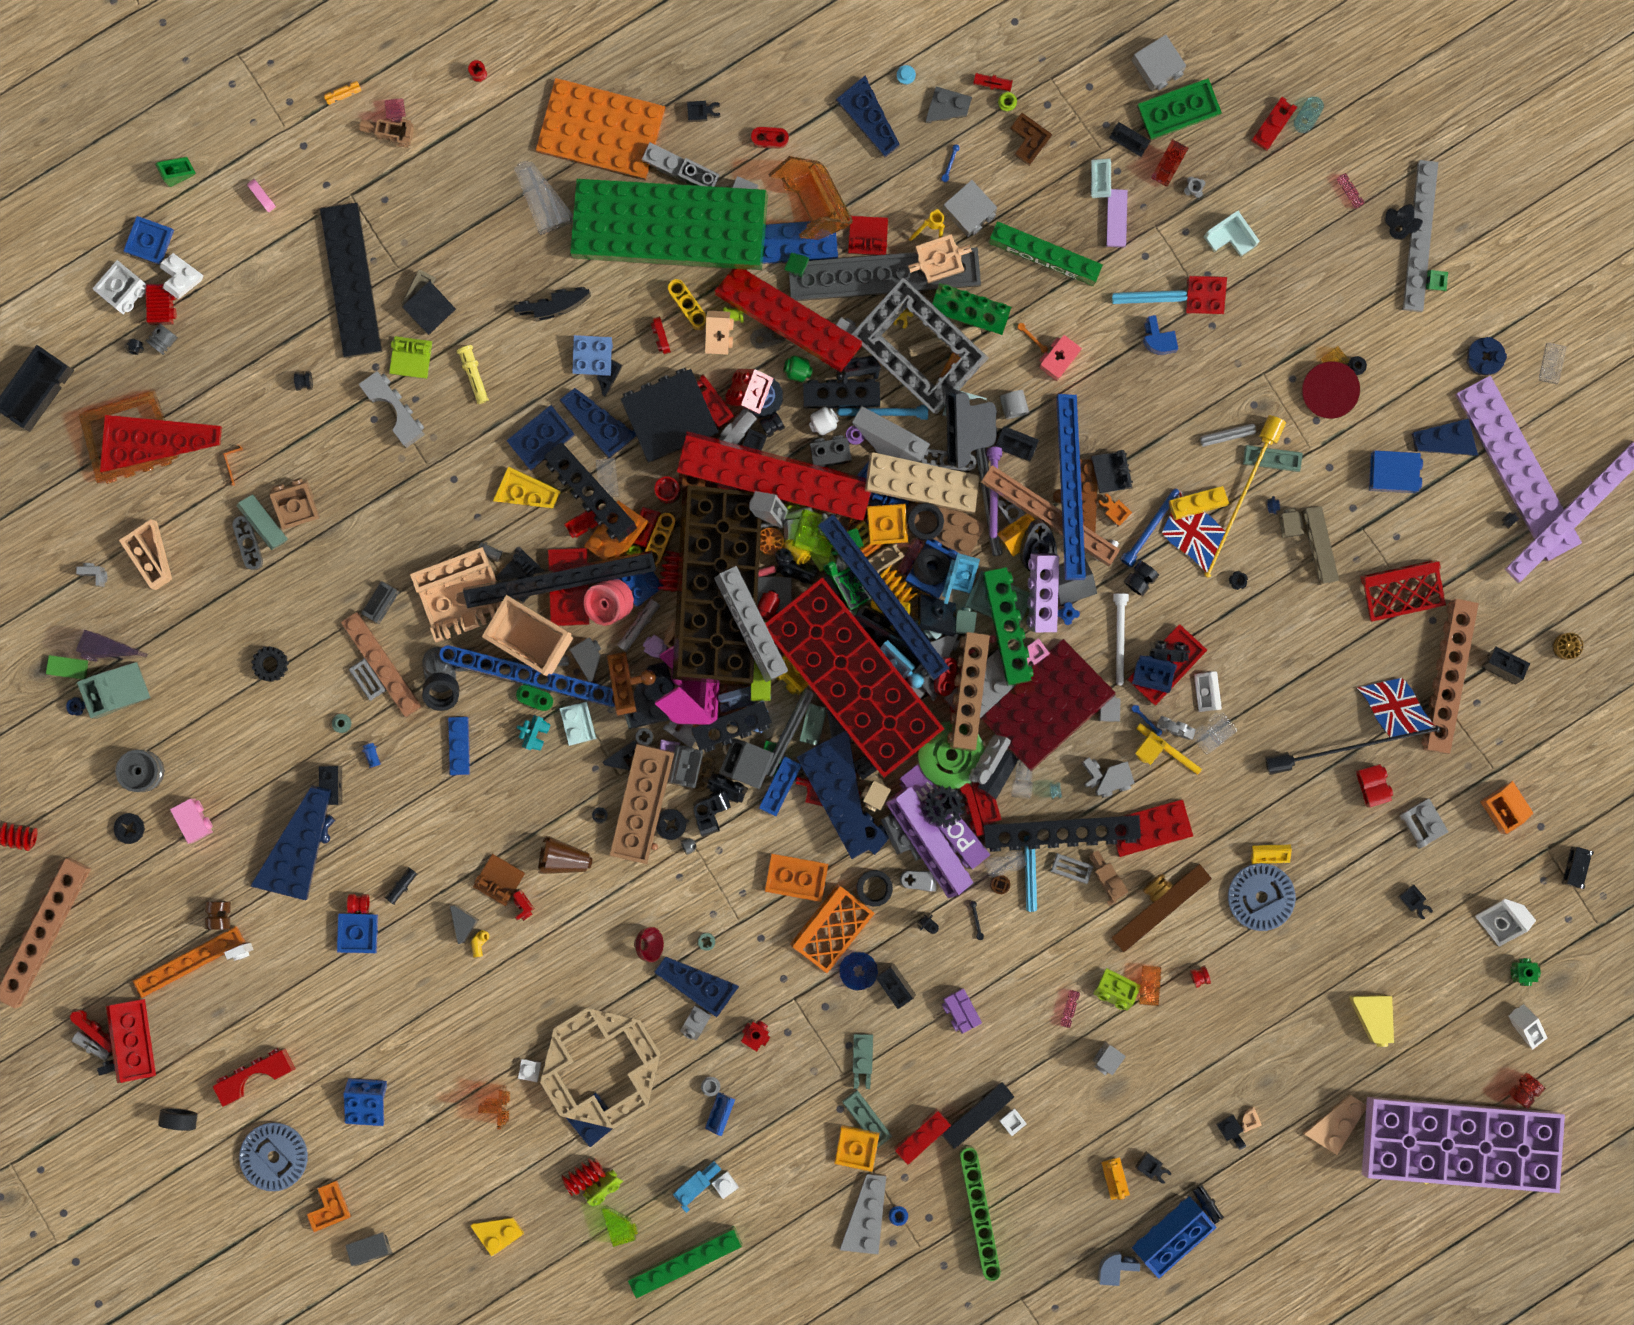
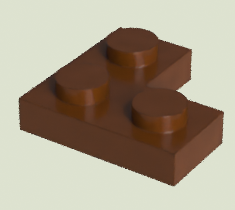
M1024 113L1019 115L1010 130L1024 139L1015 156L1028 166L1033 163L1052 137L1049 131Z

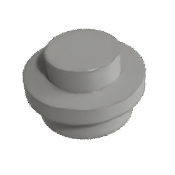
M707 1077L702 1081L701 1090L707 1096H715L720 1090V1082L715 1077Z

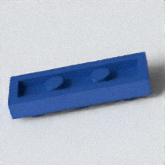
M469 717L448 718L450 775H470Z
M784 757L759 807L760 809L777 816L801 768V764Z

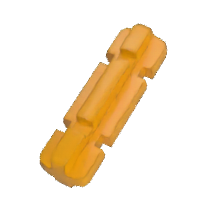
M355 81L350 83V86L345 85L333 90V93H326L324 98L327 104L330 105L335 103V100L339 101L351 96V93L356 94L360 92L361 87Z

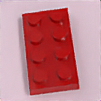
M587 548L548 550L549 571L587 564ZM588 584L550 592L551 622L558 626L590 625V618L584 608V596L587 590H589Z
M1180 624L1164 641L1170 644L1183 642L1189 646L1190 653L1188 661H1184V663L1171 662L1177 665L1171 689L1207 652V649ZM1167 654V661H1170L1171 655ZM1134 672L1127 679L1154 706L1167 694L1166 692L1132 684Z
M1183 799L1125 815L1140 816L1141 839H1137V843H1125V840H1117L1118 844L1115 845L1118 856L1122 857L1194 837ZM1119 824L1116 826L1115 832L1117 835L1122 836L1125 834L1126 828L1124 825Z
M145 999L107 1005L106 1011L117 1083L156 1076Z

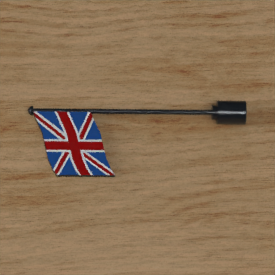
M1403 678L1356 688L1367 700L1377 722L1387 733L1388 738L1297 758L1289 755L1288 752L1265 756V763L1269 775L1291 771L1296 761L1434 731L1438 733L1440 727L1434 725L1428 718L1413 690Z

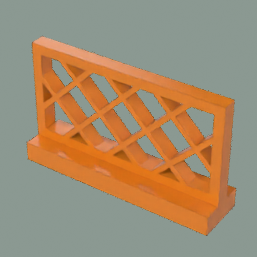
M837 883L790 945L825 973H828L875 913ZM845 896L852 900L851 908L842 909L841 901ZM864 909L868 912V915L864 920H856L855 910ZM853 910L854 921L843 922L842 912ZM839 912L840 923L830 924L829 916L831 913ZM854 924L855 931L853 934L844 936L843 925ZM841 926L842 936L831 937L830 927ZM827 927L828 938L818 939L817 931L820 928ZM842 939V948L832 951L831 940ZM829 941L830 951L819 952L818 942ZM815 942L816 953L808 954L803 950L808 943ZM830 954L831 961L827 967H824L820 963L819 955Z

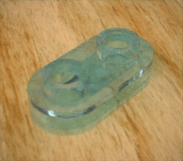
M1310 97L1303 105L1294 121V127L1298 132H1309L1322 113L1324 103L1319 97ZM1312 103L1317 104L1316 109L1312 107ZM1302 119H1306L1308 124H1303Z

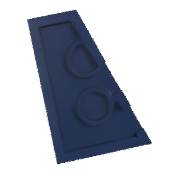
M1469 419L1412 433L1416 452L1478 456Z

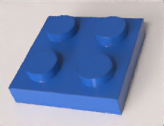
M137 216L124 252L161 265L174 229Z
M339 913L337 953H377L378 914Z

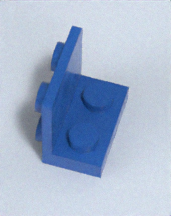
M348 1079L344 1091L346 1124L384 1125V1096L387 1089V1081Z

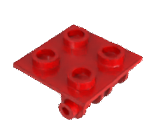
M850 216L848 253L886 255L888 218Z
M1189 276V279H1187L1186 313L1224 314L1227 277Z

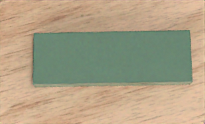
M1245 445L1243 465L1254 466L1263 447ZM1266 448L1258 467L1300 472L1303 453Z
M254 495L238 502L236 505L271 550L288 540Z
M858 1090L842 1101L863 1130L880 1133L877 1148L892 1138L891 1133Z

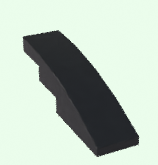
M1003 1082L999 1083L992 1091L983 1096L972 1108L964 1112L942 1134L943 1138L952 1149H955L1014 1098V1095Z

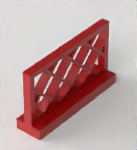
M1431 560L1360 576L1361 584L1364 586L1370 621L1373 622L1446 606L1439 570L1441 569L1440 561ZM1435 573L1436 581L1432 586L1424 582L1428 574ZM1410 578H1415L1419 581L1414 590L1405 586ZM1392 582L1401 585L1395 595L1386 590ZM1422 584L1430 588L1425 597L1416 593ZM1377 586L1382 589L1376 599L1370 595L1369 587ZM1403 588L1411 592L1406 602L1398 597ZM1435 591L1439 594L1440 602L1431 603L1427 599ZM1384 592L1393 596L1387 606L1379 601ZM1414 595L1422 599L1420 605L1415 608L1409 605ZM1396 599L1404 604L1401 610L1397 612L1390 608ZM1377 603L1385 607L1381 615L1374 616L1373 609Z

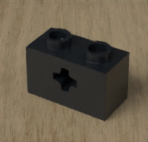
M319 766V787L331 790L328 805H343L342 766Z

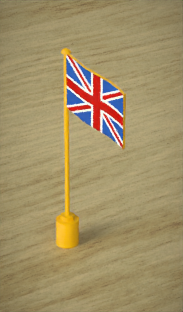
M1268 415L1259 435L1262 438L1261 442L1264 443L1263 448L1226 530L1205 512L1174 520L1171 512L1162 531L1164 537L1173 546L1192 558L1205 571L1204 576L1207 578L1211 577L1212 568L1267 446H1272L1273 443L1277 444L1286 422L1278 417ZM1181 491L1178 498L1184 497Z

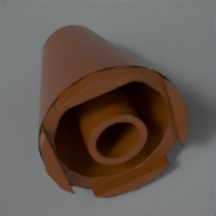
M544 837L543 842H546L545 847H541L539 874L578 873L591 869L593 858L590 857V853L553 837Z

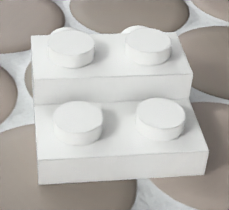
M117 260L93 287V290L124 315L125 312L133 309V303L138 297L140 298L145 295L146 283Z

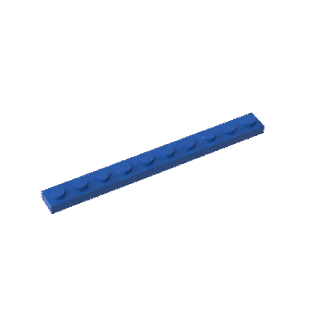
M1058 394L1056 399L1065 580H1085L1077 395Z

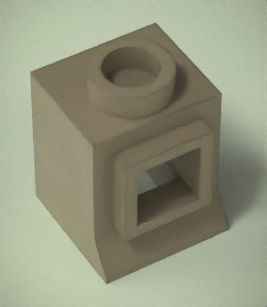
M1287 509L1284 510L1283 514L1279 515L1282 538L1305 534L1301 529L1303 528L1302 517L1298 511Z

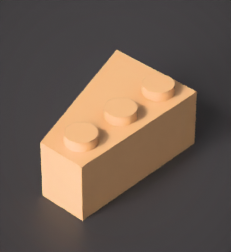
M150 519L119 540L151 589L157 590L172 580L157 521Z

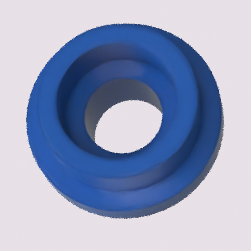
M895 1206L889 1212V1220L896 1226L904 1225L908 1220V1212L902 1206ZM897 1212L902 1214L900 1219L895 1218Z

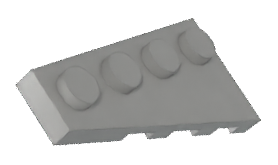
M866 1174L840 1247L841 1251L879 1254L886 1175Z

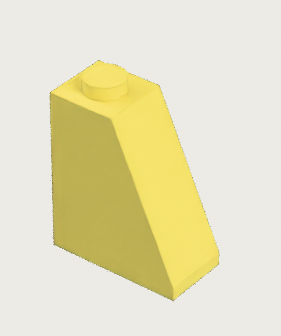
M1349 996L1350 1002L1370 1042L1376 1043L1377 1047H1387L1388 1043H1394L1392 996Z

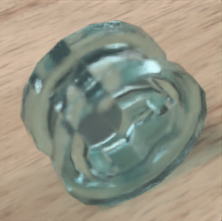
M1058 781L1056 784L1049 783L1051 799L1055 797L1062 798L1060 782Z

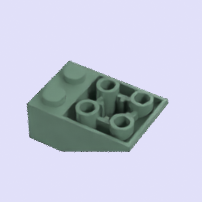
M137 662L77 682L89 716L93 719L101 718L151 698Z

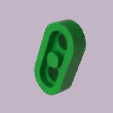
M522 685L517 689L516 697L519 702L540 711H548L553 707L554 699L551 694L529 685ZM524 691L529 692V696L527 698H524L522 696V693ZM542 698L547 699V703L545 705H541L540 700Z

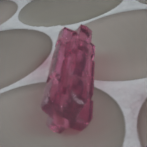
M1344 173L1337 178V181L1343 186L1342 189L1349 200L1353 201L1354 208H1360L1365 202L1362 197L1358 196L1359 192L1352 181L1349 182L1350 178Z
M1069 991V1000H1067L1063 1012L1064 1018L1060 1022V1025L1063 1027H1071V1018L1074 1017L1077 1007L1076 1001L1079 1000L1080 996L1078 991Z

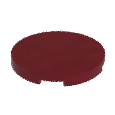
M1335 361L1320 363L1314 366L1304 378L1302 384L1304 403L1312 413L1319 417L1327 419L1342 417L1348 414L1358 402L1360 396L1359 379L1355 372L1343 363Z

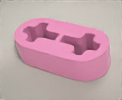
M255 179L247 183V186L268 213L276 208L275 204Z

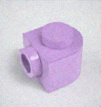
M653 635L652 638L648 636L643 647H645V653L654 658H660L659 655L667 650V645L663 643L662 639Z

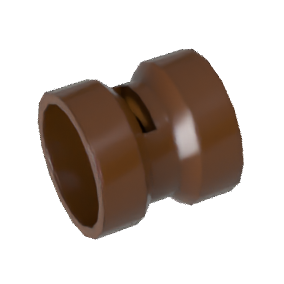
M996 875L990 881L992 891L997 894H1005L1010 889V880L1004 875Z

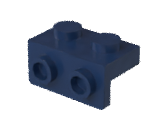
M1140 655L1135 665L1132 684L1170 693L1177 665L1170 661H1161L1151 656Z

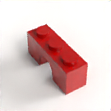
M936 1109L923 1121L916 1131L911 1135H907L894 1149L905 1163L909 1165L942 1135L951 1124Z

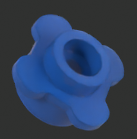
M1070 602L1065 603V606L1058 610V617H1061L1066 625L1072 624V620L1080 616V612L1075 610Z

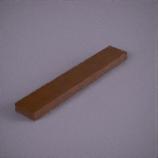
M1198 864L1176 882L1162 897L1151 903L1111 937L1112 940L1124 953L1212 878Z

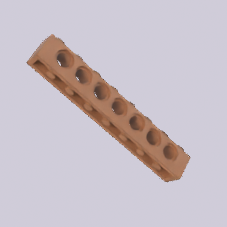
M1453 599L1451 603H1448L1446 611L1449 614L1448 621H1445L1443 626L1445 636L1444 640H1441L1439 650L1442 652L1440 659L1436 663L1438 673L1437 677L1433 680L1432 688L1434 689V694L1430 697L1429 707L1431 710L1430 715H1427L1434 725L1440 727L1442 735L1438 738L1434 732L1423 734L1421 742L1424 745L1423 750L1442 754H1450L1479 603L1461 599ZM1457 615L1462 616V625L1456 622ZM1454 634H1457L1460 637V641L1458 644L1454 643L1452 640V636ZM1451 652L1456 655L1454 663L1449 660ZM1447 671H1450L1453 675L1451 681L1445 678ZM1443 690H1447L1449 693L1447 700L1442 698ZM1439 709H1443L1446 713L1443 719L1438 716Z
M66 858L60 862L56 878L54 877L49 883V892L42 897L38 913L35 912L30 922L32 925L29 930L27 929L24 932L21 946L16 948L11 965L9 964L4 971L5 977L0 982L1 1002L13 1008L21 1007L92 868L72 858ZM66 875H69L72 879L70 885H67L64 881ZM58 892H60L63 896L62 901L60 903L56 900V894ZM49 909L52 910L54 914L51 920L47 917V911ZM39 927H42L45 931L43 937L38 935ZM31 944H33L36 948L34 954H31L29 952V946ZM21 962L27 965L25 972L20 969ZM13 979H15L18 983L16 989L12 988L11 981Z

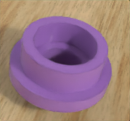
M855 426L847 429L845 436L846 438L848 437L850 444L858 445L864 440V436ZM853 432L858 433V438L853 437Z

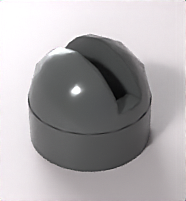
M687 838L681 841L686 855L696 850L695 840Z

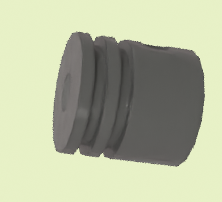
M159 323L151 334L153 335H149V339L145 341L164 355V351H168L167 347L170 348L178 337Z

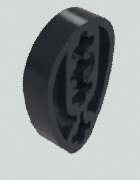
M1041 519L1033 520L1030 523L1022 539L1020 560L1028 571H1030L1028 561L1031 559V554H1038V550L1035 547H1038L1039 543H1041L1039 546L1041 553L1057 555L1055 538L1051 530ZM1038 526H1041L1042 528H1040L1039 532L1037 533L1035 530L1038 529Z

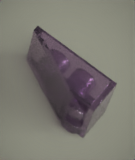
M84 630L76 648V651L81 653L80 657L97 662L98 659L145 658L148 655L138 649L89 630Z

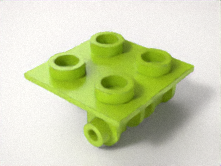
M395 336L391 343L393 351L389 374L427 379L433 341Z

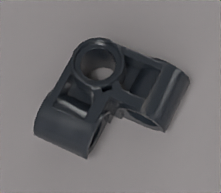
M725 790L716 791L708 796L699 798L693 804L696 822L702 837L720 831L715 815L731 808ZM699 805L707 806L705 812L697 811Z

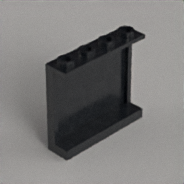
M682 368L675 372V376L670 378L668 375L658 379L659 382L651 385L650 382L640 387L641 390L635 393L631 390L622 394L623 398L620 401L625 408L647 463L681 450L687 431L707 437L718 434L717 427L692 369Z

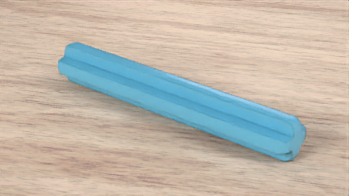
M1186 290L1112 294L1113 304L1181 302L1187 300Z
M1029 835L1024 837V842L1029 839ZM1024 846L1026 910L1028 912L1037 911L1035 849H1028V846Z

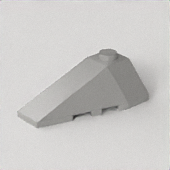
M861 406L852 422L879 454L920 462L930 445L915 434Z

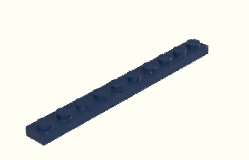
M833 514L819 524L818 528L932 680L949 669L948 665Z

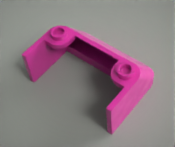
M674 646L659 655L672 669V672ZM672 679L673 683L679 687L655 701V705L672 722L677 724L710 725L717 720L719 683Z

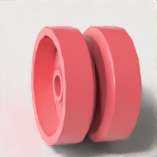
M619 579L600 582L587 590L584 596V608L592 621L606 626L627 616L633 608L634 598L627 584Z

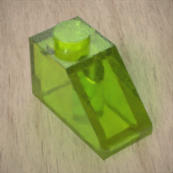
M608 1205L603 1206L602 1212L612 1246L615 1247L635 1241L636 1235L639 1234L636 1223H632L631 1218Z

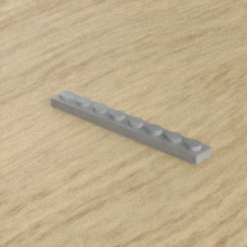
M1419 160L1417 165L1413 204L1415 210L1414 218L1423 220V223L1417 232L1410 234L1403 302L1404 311L1423 312L1438 172V162Z

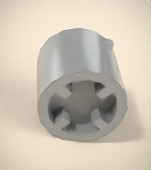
M1023 390L1010 392L999 397L1005 419H1013L1029 413Z

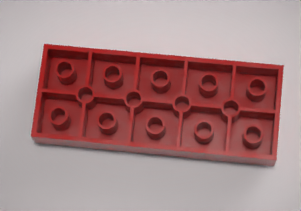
M823 577L765 623L773 641L883 777H886L944 730L943 726Z

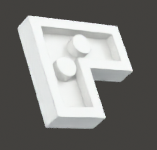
M174 253L161 262L160 268L172 276V278L164 283L163 288L177 299L181 298L203 279V275Z

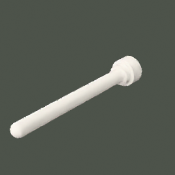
M1113 594V602L1117 606L1116 684L1119 686L1124 683L1125 606L1129 602V594Z

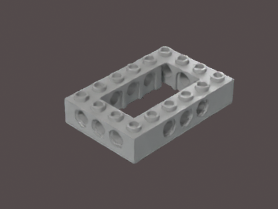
M904 278L899 281L851 334L863 341L862 346L935 414H938L946 405V390H960L989 359L981 349ZM906 308L923 321V324L929 327L939 339L944 341L954 353L961 357L956 364L953 363L951 365L952 368L943 378L940 377L936 386L882 336Z

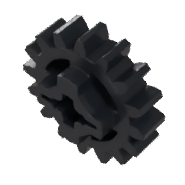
M940 786L938 789L936 787L931 789L932 793L926 794L929 799L923 800V803L927 804L926 807L922 808L923 811H927L924 817L931 818L930 824L936 822L937 828L941 827L942 824L943 828H947L949 825H956L955 821L961 820L959 815L964 814L961 807L965 806V804L960 803L963 797L956 796L957 790L951 792L950 786L944 789V786ZM942 794L940 800L934 799L937 795ZM947 814H953L950 819H945Z

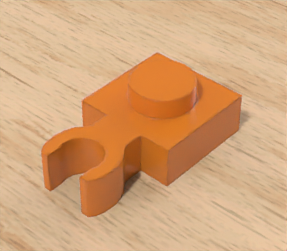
M1105 494L1104 496L1108 499V502L1103 503L1099 500L1098 503L1100 506L1108 509L1105 515L1119 527L1132 512L1119 499L1114 503L1111 496Z

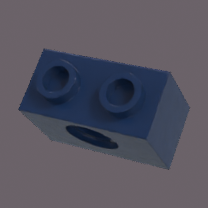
M865 812L863 815L865 828L870 826L874 829V835L867 838L868 848L876 855L888 841L889 836L885 828L881 824L877 827L873 823L875 819Z

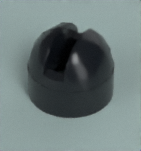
M598 807L592 812L594 822L602 824L607 820L608 815L604 808ZM595 815L605 816V818H596Z

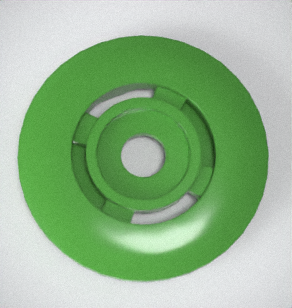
M950 721L940 724L944 730L918 750L919 765L924 775L935 785L944 786V788L950 786L951 789L961 788L966 783L970 784L972 782L969 780V775L985 751L984 744L978 735L975 751L954 749L958 755L956 760H948L946 752L951 748L947 740L949 732H952L953 724H950ZM960 725L959 732L966 735L967 727ZM939 763L946 770H952V774L941 771L936 764Z

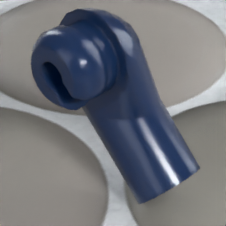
M330 814L325 817L320 840L323 844L330 841L331 837L328 834V828L336 821Z

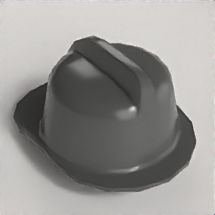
M442 647L431 648L424 654L422 666L425 679L436 673L449 674L456 679L454 666L444 663L440 658L439 654ZM446 650L443 654L444 659H452L450 652ZM446 685L431 687L436 692H446L451 689Z

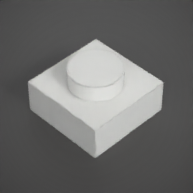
M522 1059L518 1079L538 1082L541 1062Z
M1015 1108L999 1120L1011 1136L1027 1124Z
M728 1171L712 1182V1185L722 1199L739 1188Z

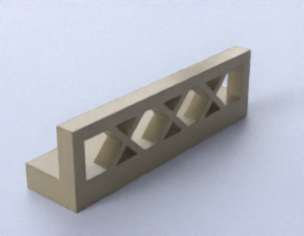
M1322 506L1306 508L1302 511L1319 585L1339 581Z

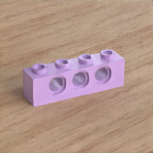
M1053 553L1031 554V559L1028 561L1030 597L1027 599V606L1029 608L1027 626L1030 631L1035 633L1057 632L1059 555ZM1045 569V576L1041 578L1040 572ZM1044 588L1045 593L1040 597L1039 593ZM1044 608L1043 615L1039 616V610Z

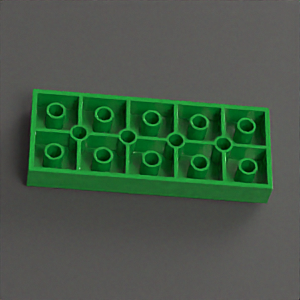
M576 179L570 254L574 259L762 270L768 194L763 189Z

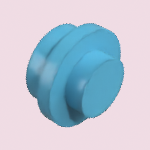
M904 65L898 69L897 79L900 83L908 85L915 80L916 73L911 66Z

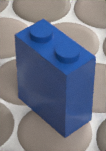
M1373 451L1370 456L1369 491L1418 492L1422 487L1420 470L1423 468V459L1421 458V453Z

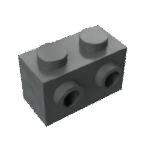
M843 435L834 436L829 441H825L824 438L813 440L814 443L810 444L814 465L827 467L852 462L848 437L844 438Z

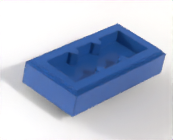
M718 1092L705 1129L722 1136L735 1102L734 1098Z

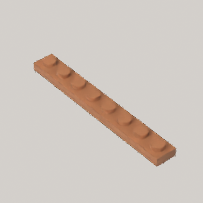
M993 465L990 467L981 483L1032 517L1043 520L1049 528L1063 536L1062 511L998 468ZM1083 525L1084 551L1109 567L1120 549Z

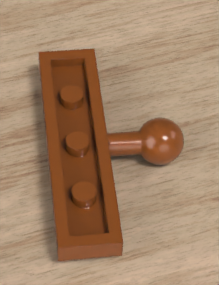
M1080 459L1083 525L1096 533V476L1092 460ZM1057 489L1053 493V500L1058 504H1061V489Z
M626 652L608 655L617 716L636 712L632 685L639 683L651 685L655 682L656 675L651 670H645L641 675L631 677Z

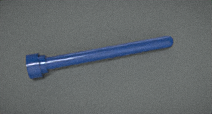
M1175 488L1171 491L1132 549L1123 553L1120 560L1125 565L1132 568L1137 562V553L1170 508L1168 502L1176 499L1179 495L1178 489Z

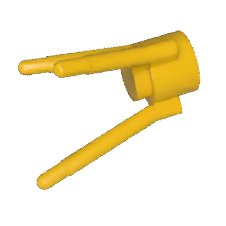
M939 209L932 211L928 219L912 234L909 241H912L926 226L933 230L939 229L938 239L942 238L945 228L943 213Z

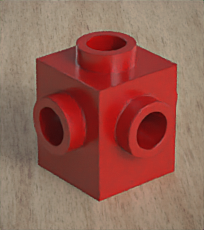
M753 1020L751 1024L748 1022L742 1031L744 1036L741 1042L756 1052L761 1045L765 1047L770 1039L768 1035L770 1030L767 1029L768 1025L760 1020L758 1022ZM758 1032L760 1036L754 1037L753 1033Z

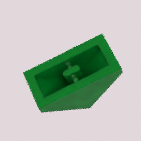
M188 157L161 161L155 164L163 181L170 188L196 174Z

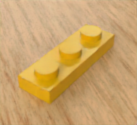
M1223 486L1168 502L1174 520L1229 505Z

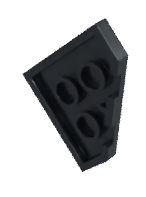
M665 662L649 665L646 670H651L656 675V680L653 684L645 685L639 683L635 688L633 694L636 712L624 714L629 729L670 720L655 705L656 700L675 689Z

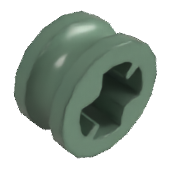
M703 933L698 939V945L702 950L709 951L715 946V938L711 933ZM710 937L711 946L707 945V947H704L703 941H701L702 938Z

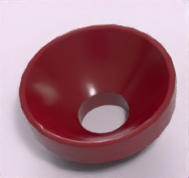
M646 927L638 933L634 940V947L638 957L645 962H655L662 955L664 941L661 932L657 928ZM642 939H643V941H644V948H643V949H641V940H642Z

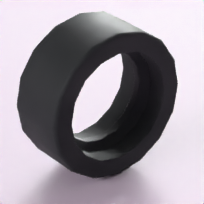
M919 504L912 509L908 516V529L919 540H932L943 529V514L933 504ZM921 511H930L936 516L937 526L930 533H922L915 527V517Z
M436 673L429 676L423 684L422 697L424 703L429 708L437 711H445L454 707L459 698V684L456 679L445 673ZM435 685H446L451 688L452 695L446 699H437L431 696L429 691Z
M869 870L863 873L856 885L860 900L872 907L885 904L891 898L893 892V884L890 877L879 870ZM871 877L881 878L886 885L885 894L876 900L868 898L863 891L865 881Z
M184 1109L160 1110L158 1125L171 1130H195L198 1114Z

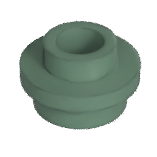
M338 714L332 720V727L338 733H345L351 728V719L345 714ZM340 720L345 722L343 727L338 725Z

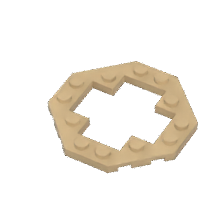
M586 1008L553 1029L540 1083L560 1116L615 1129L648 1108L660 1052L640 1020ZM598 1025L607 1041L624 1031L644 1063L627 1074L637 1091L605 1112L594 1095L577 1105L558 1074L559 1071L574 1062L564 1045Z

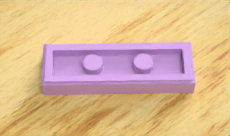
M1111 189V197H1108L1106 247H1126L1128 190Z

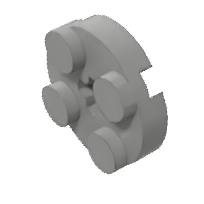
M1164 716L1160 717L1156 726L1165 732L1167 730L1175 736L1188 740H1193L1196 730L1179 721L1176 723Z

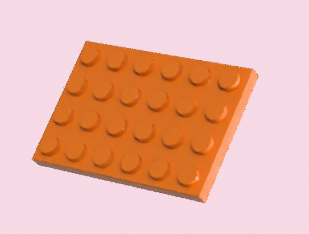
M555 78L536 152L646 180L650 165L641 160L648 144L656 145L666 108L655 103Z

